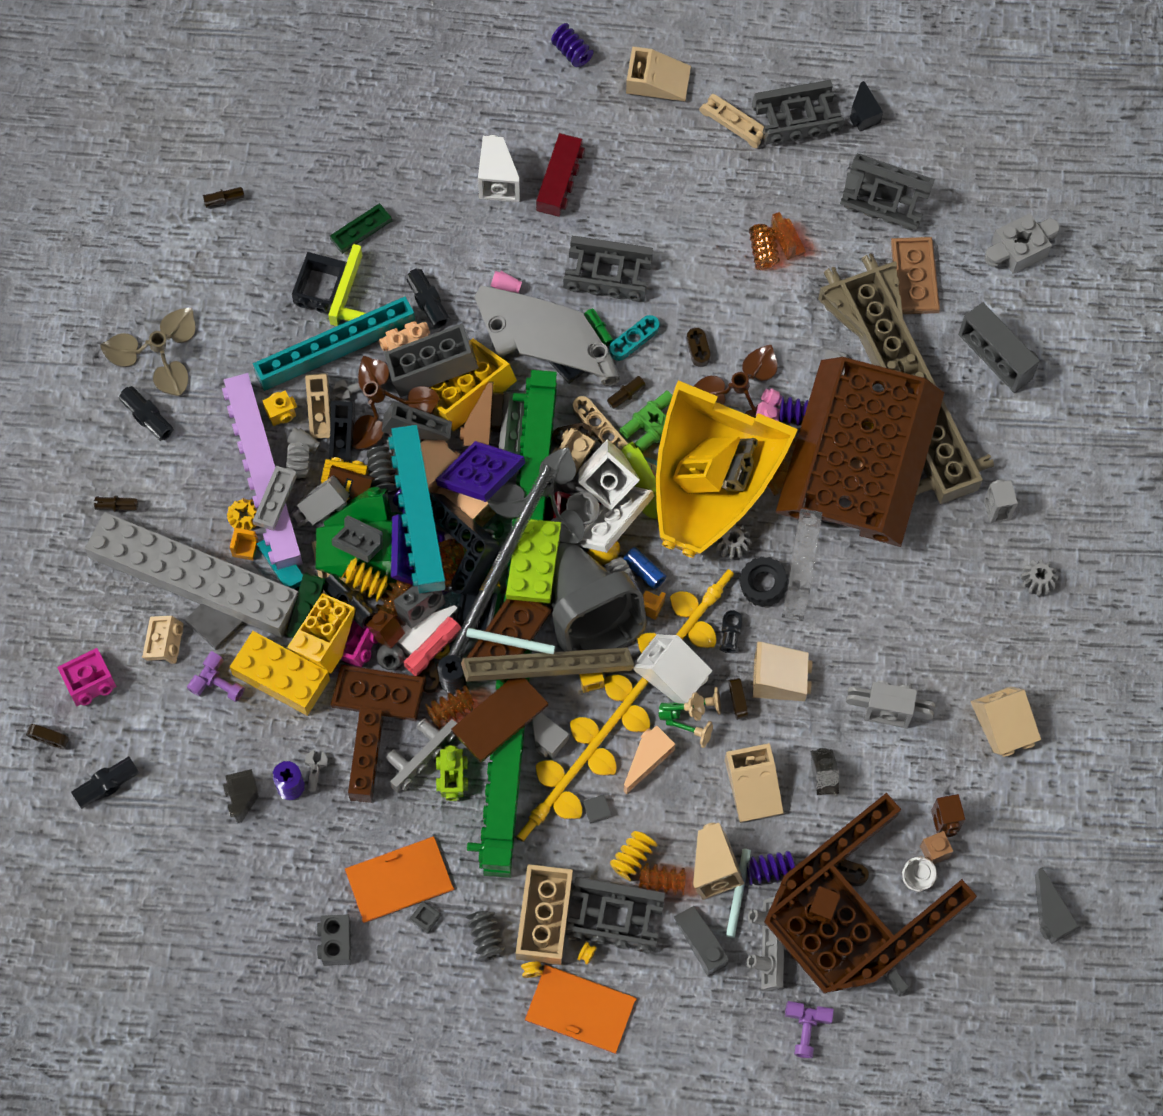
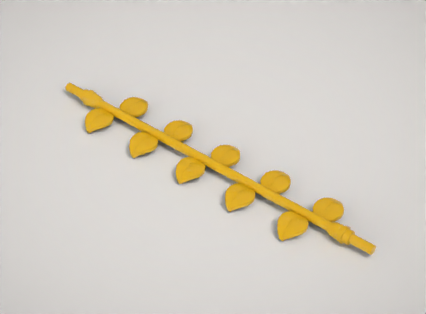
M727 569L716 584L708 587L700 605L697 598L689 592H676L670 596L673 611L678 616L689 617L676 634L682 640L688 634L691 643L697 647H715L716 635L712 626L704 621H697L709 606L721 598L722 589L734 575L731 570ZM644 633L637 638L641 654L657 634ZM610 675L604 679V687L608 697L612 700L623 702L600 731L598 725L586 717H578L570 722L573 738L579 743L589 745L566 774L563 767L555 761L544 760L536 764V774L539 782L543 786L553 787L554 789L544 802L540 803L530 812L529 821L516 836L520 841L524 842L535 826H539L541 822L545 821L552 805L556 814L563 819L581 818L582 806L580 800L573 793L563 791L587 760L588 766L593 773L597 775H615L616 762L614 756L608 750L598 747L620 719L624 727L631 732H645L650 728V719L647 712L640 706H631L649 683L646 679L642 677L634 688H632L629 679L622 675Z

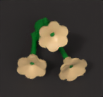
M715 687L713 697L705 698V700L703 696H699L698 692H694L692 697L689 698L688 703H661L659 706V719L665 720L668 726H675L701 737L700 745L702 748H705L710 741L713 730L711 721H708L703 729L676 722L675 719H679L680 710H685L686 712L689 711L690 716L694 717L696 721H700L705 713L704 705L714 706L718 715H721L718 687Z

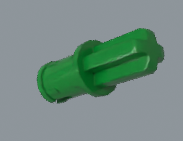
M588 309L584 313L585 318L601 342L607 347L610 346L614 339L606 329V323L601 321L595 309Z

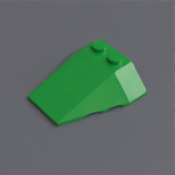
M391 512L389 518L385 521L364 522L382 531L383 548L368 563L358 558L357 566L365 562L364 570L371 566L373 567L372 574L380 571V579L387 575V583L389 584L384 592H402L403 582L391 578L392 517L403 514L401 512ZM344 524L319 527L316 529L315 569L328 574H336L341 578L350 562L355 558V556L332 546V538L344 528Z

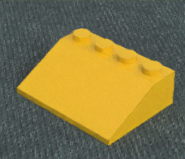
M474 338L470 341L479 368L451 378L448 383L443 381L429 387L437 392L440 397L439 404L432 413L437 417L451 421V430L453 432L467 421L489 381L494 382L493 392H504L517 381L510 364Z

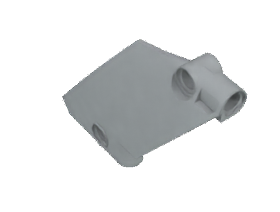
M480 286L474 297L498 356L503 357L518 349L520 355L592 373L600 378L602 385L605 387L613 386L619 382L620 376L607 346L601 342L582 312L534 297ZM599 354H604L602 357L597 358Z

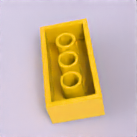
M255 631L251 632L230 665L233 676L308 716L330 681L327 670Z

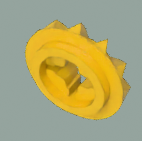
M242 498V500L234 501L228 507L227 519L233 528L251 530L256 527L253 524V519L257 512L254 501ZM248 508L247 513L250 516L241 518L239 512H244Z

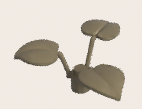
M183 308L166 315L160 323V331L152 332L149 340H146L140 349H138V342L135 337L127 333H121L101 343V350L111 363L120 367H129L136 363V354H140L146 347L150 346L152 351L161 354L164 365L158 367L154 372L153 382L156 388L164 393L180 396L187 388V370L179 361L167 364L164 350L166 349V340L172 338L176 343H184L191 340L194 336L195 321L193 309Z

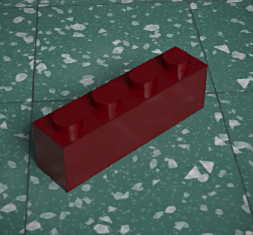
M559 133L536 200V211L560 217L562 210H566L568 198L566 197L573 190L574 181L572 179L573 176L578 175L580 167L578 161L583 159L585 147H582V138Z

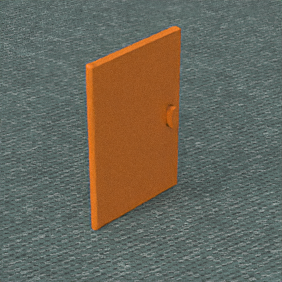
M434 836L345 868L363 923L454 890Z
M545 964L525 1021L616 1054L637 998Z

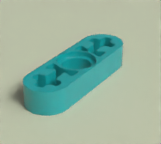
M647 315L615 339L609 348L612 359L616 361L624 360L655 336L659 331L660 323L658 318L653 315ZM646 324H654V328L648 327L646 329ZM631 334H637L640 336V340L632 342L628 337ZM623 347L622 353L619 351L615 352V348L621 349Z

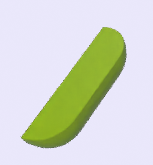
M632 441L624 446L621 451L640 479L634 487L652 490L654 493L653 499L642 512L650 518L658 519L656 478L639 447L636 448Z

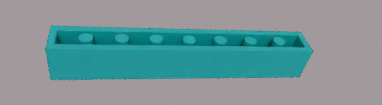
M406 296L253 363L255 375L264 391L377 342L386 336L385 332L395 328L398 331L406 329L404 325L415 321L414 311Z
M417 425L391 428L392 437H388L390 450L394 449L395 456H391L393 469L397 468L398 475H395L396 488H401V494L398 495L400 508L404 507L405 514H401L403 527L408 528V533L405 534L406 546H411L412 553H408L410 567L414 566L415 573H412L413 586H418L419 594L445 590V579Z

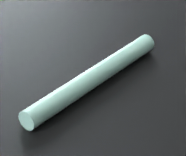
M468 628L466 637L553 655L555 651V646L471 628Z
M742 849L739 864L744 883L747 876V863L751 855V850ZM745 884L736 887L734 890L726 937L735 938Z

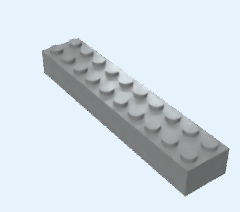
M104 512L84 548L88 557L94 561L196 603L209 606L281 638L290 624L298 595L297 590Z

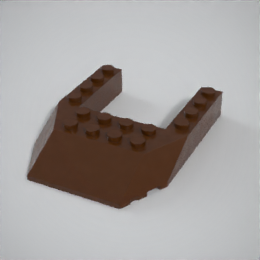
M887 792L784 875L764 921L766 926L824 994L875 983L968 907L977 897L961 879L895 935L890 932L836 869L838 864L899 815L901 808ZM819 886L840 894L829 925L807 916Z

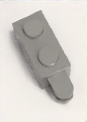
M333 475L304 495L296 505L298 508L291 512L289 516L291 518L294 517L298 522L296 524L298 527L307 521H310L312 525L318 521L323 523L331 516L330 513L336 510L338 512L347 505L346 500L350 494Z

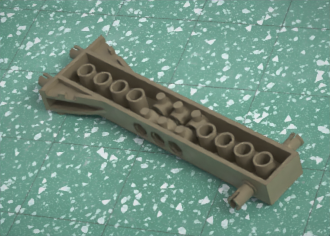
M869 254L870 258H868V255H865L861 261L867 271L844 280L840 279L836 267H831L832 272L830 268L825 270L824 275L829 285L820 288L818 300L825 306L827 311L831 312L841 323L859 337L871 363L926 378L935 385L903 320L898 287L899 279L897 278L896 270L897 262L894 261L879 267L874 254ZM943 400L923 468L927 478L920 480L916 493L917 496L932 489L940 505L978 491L983 481L979 472L994 467L993 459L989 460L991 458L990 454L976 460L972 459Z

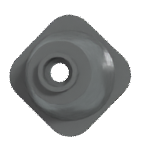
M559 542L550 602L553 608L552 616L557 642L563 652L622 648L639 638L647 626L643 594L630 575L623 571L610 573L577 544Z

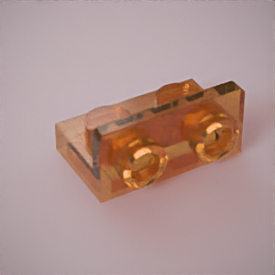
M780 212L772 214L770 227L786 259L789 260L805 254L806 250L789 218L783 219Z

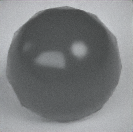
M397 644L392 648L382 645L377 652V661L382 668L395 670L403 663L404 652Z

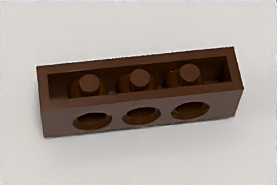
M360 708L348 788L350 801L372 803L384 720L382 710Z

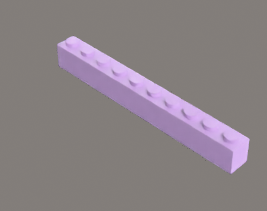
M246 373L224 379L226 387L222 388L225 401L229 400L231 404L227 406L230 418H235L236 423H233L232 427L235 436L239 435L241 441L237 442L240 454L244 453L246 457L242 462L245 472L250 471L251 477L247 478L250 490L255 489L256 496H252L257 509L274 472L275 464L249 374ZM285 503L274 531L266 529L267 532L263 533L266 546L271 545L272 551L268 552L271 565L276 564L277 570L295 564L297 566L303 564Z

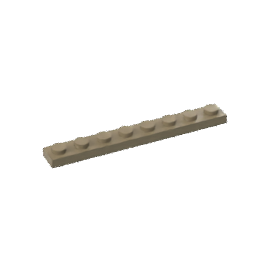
M629 648L554 652V655L534 653L463 658L461 665L466 682L630 671L634 667V662Z

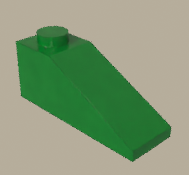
M379 487L367 489V491L347 502V505L337 512L335 510L331 512V516L324 521V526L342 525L346 516L358 519L363 523L387 520L391 514L387 489H380Z

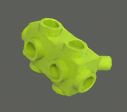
M452 745L445 747V749H440V757H436V770H440V778H436V791H441V797H446L447 801H458L459 797H464V791H468V777H463V769H468V756H463V749H458V747ZM451 783L457 785L456 788H449L448 786Z

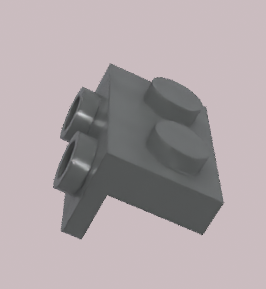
M346 516L344 518V528L332 538V546L368 563L383 548V533L358 519Z

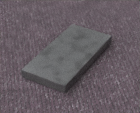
M248 561L240 566V568L265 577ZM200 604L185 619V622L215 650L245 623L240 619L204 604Z

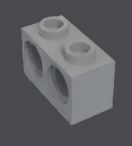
M996 480L988 488L984 504L990 524L1009 521L1014 514L1018 502L1011 480Z

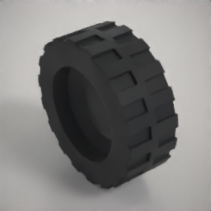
M764 556L757 559L754 558L741 571L739 579L743 595L753 605H759L760 607L773 606V604L779 603L785 597V593L788 591L789 580L784 566L778 560H774L771 557L765 558ZM767 572L773 575L775 583L770 590L759 591L755 588L754 579L759 573Z

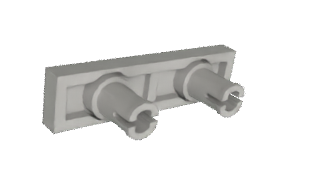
M426 718L422 719L417 725V729L430 741L411 761H407L395 749L386 756V760L399 771L390 781L391 788L399 793L402 789L404 791L408 789L413 782L412 779L417 774L421 775L427 769L431 759H436V757L440 756V749H443L448 742L452 743L456 740L457 737L451 731V728L457 724L453 719L441 730H438Z
M775 897L763 900V911L754 909L750 910L748 914V921L763 925L762 956L749 955L747 966L748 968L762 971L761 990L766 991L783 988L784 946L764 923Z

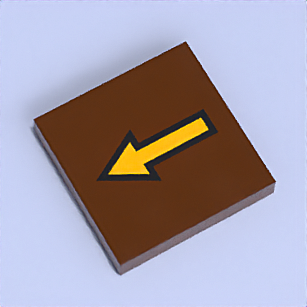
M333 465L328 476L329 479L334 475L350 494L346 503L371 488L373 477Z

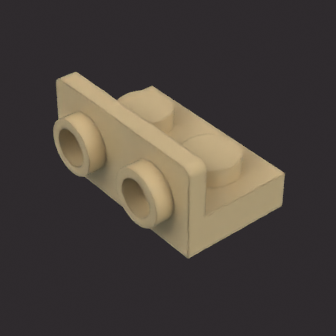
M571 428L564 432L561 437L563 442L552 453L568 447L575 463L577 474L597 441L578 429Z
M173 616L150 617L142 658L147 661L166 660L171 664H176L183 634V622Z

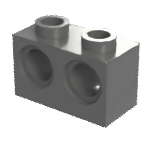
M412 586L396 598L394 604L398 617L410 628H414L445 604L442 590L419 594L418 586Z
M349 914L322 915L321 923H317L318 937L321 936V945L317 946L318 959H322L324 966L351 965V920ZM336 924L340 926L337 933L332 934L328 932V928L331 925ZM338 947L340 952L336 956L328 955L329 949Z

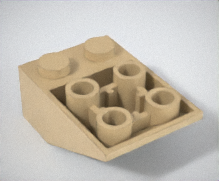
M632 46L626 94L686 101L691 66L653 49Z
M770 743L726 752L725 764L739 822L742 823L783 814L776 767Z

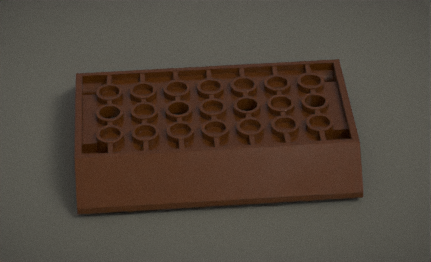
M846 357L821 360L775 513L817 524L819 519L859 529V536L901 547L945 392L926 378ZM875 384H881L884 390L876 392L872 387ZM864 422H870L873 424V428L865 430L861 425ZM853 460H859L862 463V467L855 469L850 463ZM841 499H848L851 505L845 508L839 504V501Z

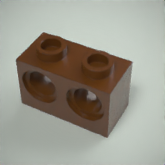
M959 794L937 798L931 809L936 833L944 831L946 837L957 835V832L960 831L966 820Z

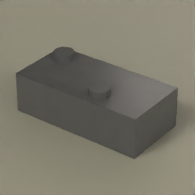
M984 302L964 316L958 335L1013 393L1033 379L1040 362L1038 356L1034 351L1029 350Z
M463 323L384 352L392 383L400 398L408 395L410 390L415 387H430L479 368L470 338Z

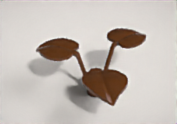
M766 345L751 352L743 361V372H737L732 376V383L728 384L726 390L724 381L718 376L704 377L693 387L718 396L716 402L722 405L726 401L724 394H728L732 388L739 394L744 393L752 409L746 411L745 414L756 418L758 405L754 406L749 395V380L756 378L759 381H767L776 374L778 365L772 345Z
M363 356L359 367L358 383L364 395L370 399L368 403L371 405L374 418L371 415H364L355 422L352 447L355 449H367L379 443L385 434V432L381 431L383 422L378 421L379 415L374 404L382 402L385 396L431 414L439 404L440 397L437 392L429 387L418 386L410 390L408 394L409 400L397 397L381 387L387 383L390 376L388 365L381 360Z

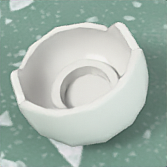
M922 856L914 857L906 862L902 870L903 882L911 890L916 892L924 891L932 887L936 881V866L928 858Z

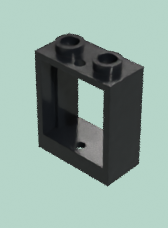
M307 252L292 291L293 303L301 308L308 307L320 313H329L347 262ZM311 270L338 277L329 301L303 294Z

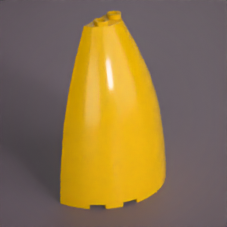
M678 380L667 411L658 450L656 472L657 515L660 538L663 541L662 546L674 550V548L679 549L683 555L694 558L695 554H701L732 528L762 495L783 461L798 429L759 413L756 418L717 403L718 396ZM739 436L741 439L756 438L758 440V445L752 454L754 460L753 469L744 491L727 492L721 487L720 492L686 493L673 480L680 460L706 438Z

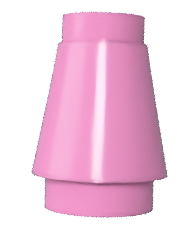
M495 271L490 286L500 290L519 293L522 281L503 271Z

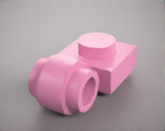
M772 388L765 389L761 397L763 401L758 404L756 416L759 413L778 421L780 409L776 407L780 405L782 395Z

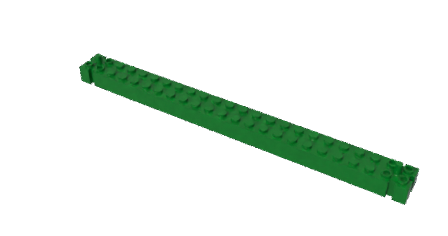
M531 370V378H526V393H513V401L524 402L525 409L522 418L523 431L520 438L521 451L519 455L524 456L526 463L519 469L516 478V485L523 489L524 498L533 489L534 482H537L536 479L539 477L538 474H540L539 469L542 461L551 454L557 394V372ZM547 496L539 498L540 501H538L539 503H537L538 505L534 508L535 511L529 519L544 521ZM512 518V526H515L513 524H517L515 523V521H517L516 518ZM510 559L509 562H508L509 572H510L511 559ZM507 574L506 587L508 585L509 574ZM527 649L524 654H532V650ZM496 680V690L505 683ZM525 726L490 755L492 762H488L487 775L490 784L486 783L485 788L486 803L488 805H484L483 819L486 827L481 829V843H467V851L479 852V868L483 869L484 876L511 878Z

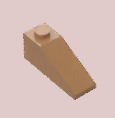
M489 381L464 427L460 429V440H464V446H470L475 441L490 446L494 382Z

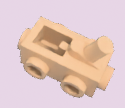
M416 321L404 325L406 328L404 330L398 331L395 328L385 332L386 336L379 339L382 350L387 352L428 336L430 330L427 323L417 324Z

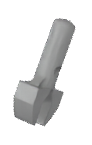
M345 379L338 381L333 387L334 392L345 391L343 394L335 395V398L340 400H351L350 396L353 393L362 391L359 383L350 385L345 382Z
M312 750L306 756L305 765L311 768L307 787L309 792L316 791L320 770L328 768L329 761L323 751L321 760L316 765L314 762L315 750Z

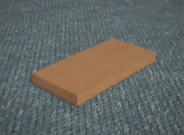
M932 237L891 238L892 261L897 262L896 270L897 278L899 279L898 287L901 297L902 314L939 313L940 306Z

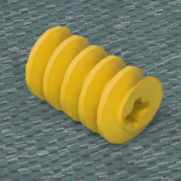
M355 557L348 565L341 579L346 576V584L354 581V589L361 585V593L368 589L369 598L377 594L376 602H378L389 584L387 583L388 576L385 575L380 579V571L372 574L373 567L371 566L364 570L365 562L357 566L358 558Z
M633 831L631 833L632 838H627L626 840L627 845H622L621 852L615 854L616 860L610 861L613 870L628 881H631L628 874L635 876L637 874L633 869L634 866L642 868L639 860L647 861L644 853H653L649 846H658L651 837L643 832Z

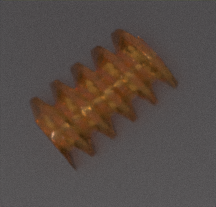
M765 224L753 225L749 229L750 241L752 242L751 248L753 249L755 269H770L780 262V258L777 257L779 251L776 249L778 245L775 242V229Z
M396 580L397 583L389 582V585L393 588L392 590L385 589L384 591L388 598H380L384 605L376 604V607L393 615L398 621L394 600L410 589L412 585Z
M464 685L463 692L456 689L455 696L452 693H447V700L441 696L439 697L440 704L433 700L431 701L432 708L425 704V707L433 723L441 728V720L448 723L449 716L458 720V712L464 717L466 716V708L470 712L473 711L474 701L468 688Z
M645 863L643 869L641 868L639 888L642 889L643 885H645L646 890H651L652 886H654L655 891L659 892L661 887H663L665 894H668L670 888H672L674 895H677L679 889H681L684 896L685 868L682 867L679 873H677L676 867L672 866L670 872H668L667 866L663 865L661 871H659L658 865L654 864L652 870H650L649 863Z

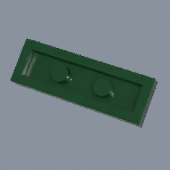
M379 203L331 234L330 240L343 254L351 249L353 244L357 245L392 222V217Z
M309 573L303 574L286 636L294 638L323 593L326 579Z

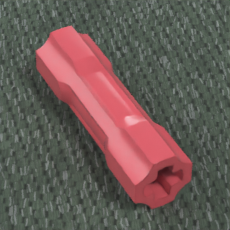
M447 617L436 631L403 662L406 669L414 676H418L429 665V662L460 634L459 631H462L461 626L453 618Z

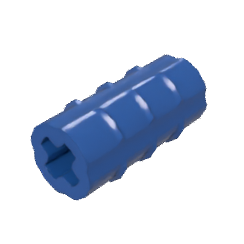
M636 547L630 549L623 558L629 565V568L654 590L661 586L667 577L660 568L654 565Z

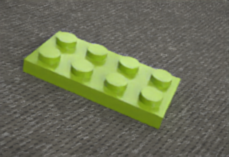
M530 519L529 523H527L528 525H525L527 527L523 530L524 533H522V537L518 540L519 543L516 545L517 547L512 555L506 599L550 603L561 522Z

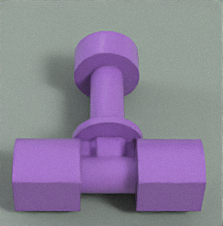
M211 651L203 662L204 669L199 676L194 675L187 689L193 694L200 696L206 686L216 685L228 692L227 697L237 702L243 695L245 687L239 683L232 685L219 677V671L217 670L224 660L221 656Z
M792 1001L786 1003L785 1017L799 1019L798 1023L803 1025L800 1045H795V1056L813 1058L814 1048L809 1046L812 1026H817V1022L830 1025L834 1009L821 1006L812 1009L804 1007L803 1003Z

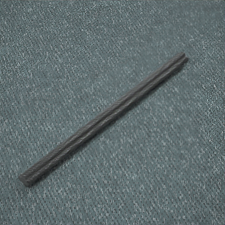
M543 464L542 472H539V477H537L539 480L536 479L537 482H534L533 489H531L532 492L528 494L530 497L527 496L526 504L522 506L524 508L521 509L523 512L520 511L521 514H518L519 516L517 517L519 519L516 518L517 521H515L517 524H513L515 525L512 526L514 529L511 528L512 531H510L512 534L509 533L510 536H507L506 540L508 541H505V546H502L504 547L501 548L503 551L500 550L499 558L495 560L497 563H494V568H491L493 571L490 570L492 573L489 572L488 580L484 582L486 584L483 585L485 588L482 587L483 590H480L482 593L479 592L481 595L478 594L479 597L477 598L479 600L476 599L477 602H474L473 606L475 607L471 609L473 612H469L471 615L468 614L470 617L467 616L468 619L466 620L468 622L464 621L466 623L462 626L464 629L459 631L462 634L457 636L459 639L456 638V640L458 641H454L457 644L453 643L455 645H452L454 649L451 648L453 651L450 650L451 653L448 654L461 657L463 654V650H465L471 638L466 637L468 628H476L486 608L485 606L489 603L487 601H490L489 599H491L495 591L494 589L497 587L496 584L500 581L498 579H501L500 577H502L506 569L505 567L508 565L507 562L511 559L512 552L516 549V545L519 543L518 540H520L521 535H523L522 533H524L523 530L527 527L525 525H528L529 518L533 515L534 508L538 505L539 498L543 495V491L546 489L545 486H547L548 481L551 479L550 476L555 471L552 467Z

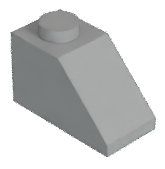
M540 712L532 719L536 751L543 758L548 757L553 760L569 741V734Z

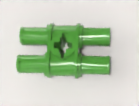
M667 390L654 401H648L647 405L640 411L633 413L632 419L619 429L625 439H628L639 429H643L646 432L644 436L634 443L635 447H639L642 453L654 443L657 444L661 441L666 415L662 410L670 404L673 396Z

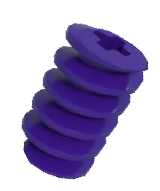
M568 23L559 26L552 35L551 43L561 51L574 67H581L592 58L594 51L589 50V45L584 44V40L579 39L577 33L574 34V30L569 28Z
M783 396L779 414L780 422L783 423L787 417L789 424L796 419L797 425H800L809 401L805 400L804 404L801 405L800 399L797 398L793 404L792 397H789L784 402Z
M283 761L274 768L273 781L278 794L285 800L299 798L305 789V783L299 767L291 761Z
M790 851L785 852L784 858L780 852L776 853L775 859L771 853L767 855L766 860L763 855H759L757 861L753 856H750L747 863L750 886L753 885L754 878L757 879L759 884H762L763 877L766 878L768 883H771L772 876L775 877L777 882L780 881L781 874L785 875L795 867Z

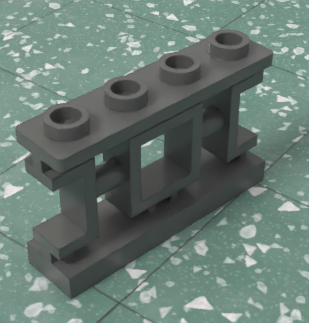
M831 80L755 93L752 100L753 110L756 111V115L766 114L770 124L763 128L762 133L763 136L765 135V144H779L782 141H796L804 137H817L821 134H835L841 131L844 124L841 112L831 114L827 104L832 102L834 98ZM818 99L820 106L812 107L811 101ZM780 106L782 113L774 114L773 107ZM804 107L808 118L793 120L790 109ZM823 114L824 120L817 121L816 115ZM785 120L787 127L779 128L777 122Z
M857 153L853 159L850 173L859 176L855 191L848 188L844 190L840 204L844 205L848 210H859L866 216H877L887 223L900 224L907 230H917L923 216L922 213L914 211L918 196L928 199L935 179ZM866 172L877 175L874 185L863 181ZM879 183L898 189L894 204L875 198ZM905 185L916 188L913 198L902 194ZM860 189L871 192L868 202L857 198ZM899 202L910 206L907 215L896 212Z
M572 235L569 258L578 259L576 271L565 270L563 288L573 292L585 291L592 295L604 294L612 298L623 297L632 301H644L647 282L638 281L639 270H650L653 248ZM584 255L595 256L594 263L583 262ZM624 261L636 262L635 270L623 268ZM599 262L619 265L617 277L597 275ZM581 270L592 271L591 279L581 278ZM621 277L633 278L632 285L620 284Z
M575 878L572 899L582 900L583 903L580 919L568 917L566 935H569L570 939L582 941L583 938L591 939L593 943L605 945L606 942L613 943L615 947L621 949H628V946L637 948V951L643 953H650L651 950H656L658 934L647 932L650 913L662 915L665 893L591 879ZM589 894L602 896L600 909L587 907ZM634 902L647 904L645 917L632 915ZM606 905L628 909L625 927L602 924ZM585 915L598 918L597 931L583 928ZM630 924L643 926L642 939L628 936Z

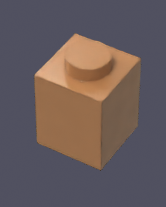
M944 831L923 839L920 845L925 858L930 859L933 864L949 859L953 853V849Z

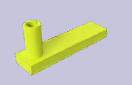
M353 244L328 315L330 325L338 326L340 319L350 321L366 314L365 312L345 308L363 256L361 246Z

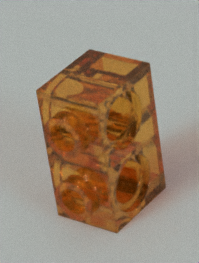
M447 539L438 543L445 587H451L452 579L467 552L466 548L456 539Z

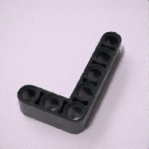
M429 492L434 521L467 549L452 579V590L456 594L476 595L499 554L500 545L494 537L445 495Z

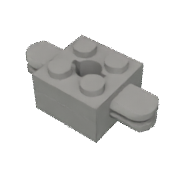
M1031 213L996 229L992 239L993 245L986 250L985 262L991 267H996L1005 262L1012 274L1047 258L1052 247L1050 240L1056 238L1059 231L1058 222L1049 218L1037 224Z
M877 681L872 683L870 690L858 687L848 688L846 703L865 707V721L908 729L912 717L927 720L934 718L935 703L916 699L917 690L912 689L908 685L894 686L886 681Z

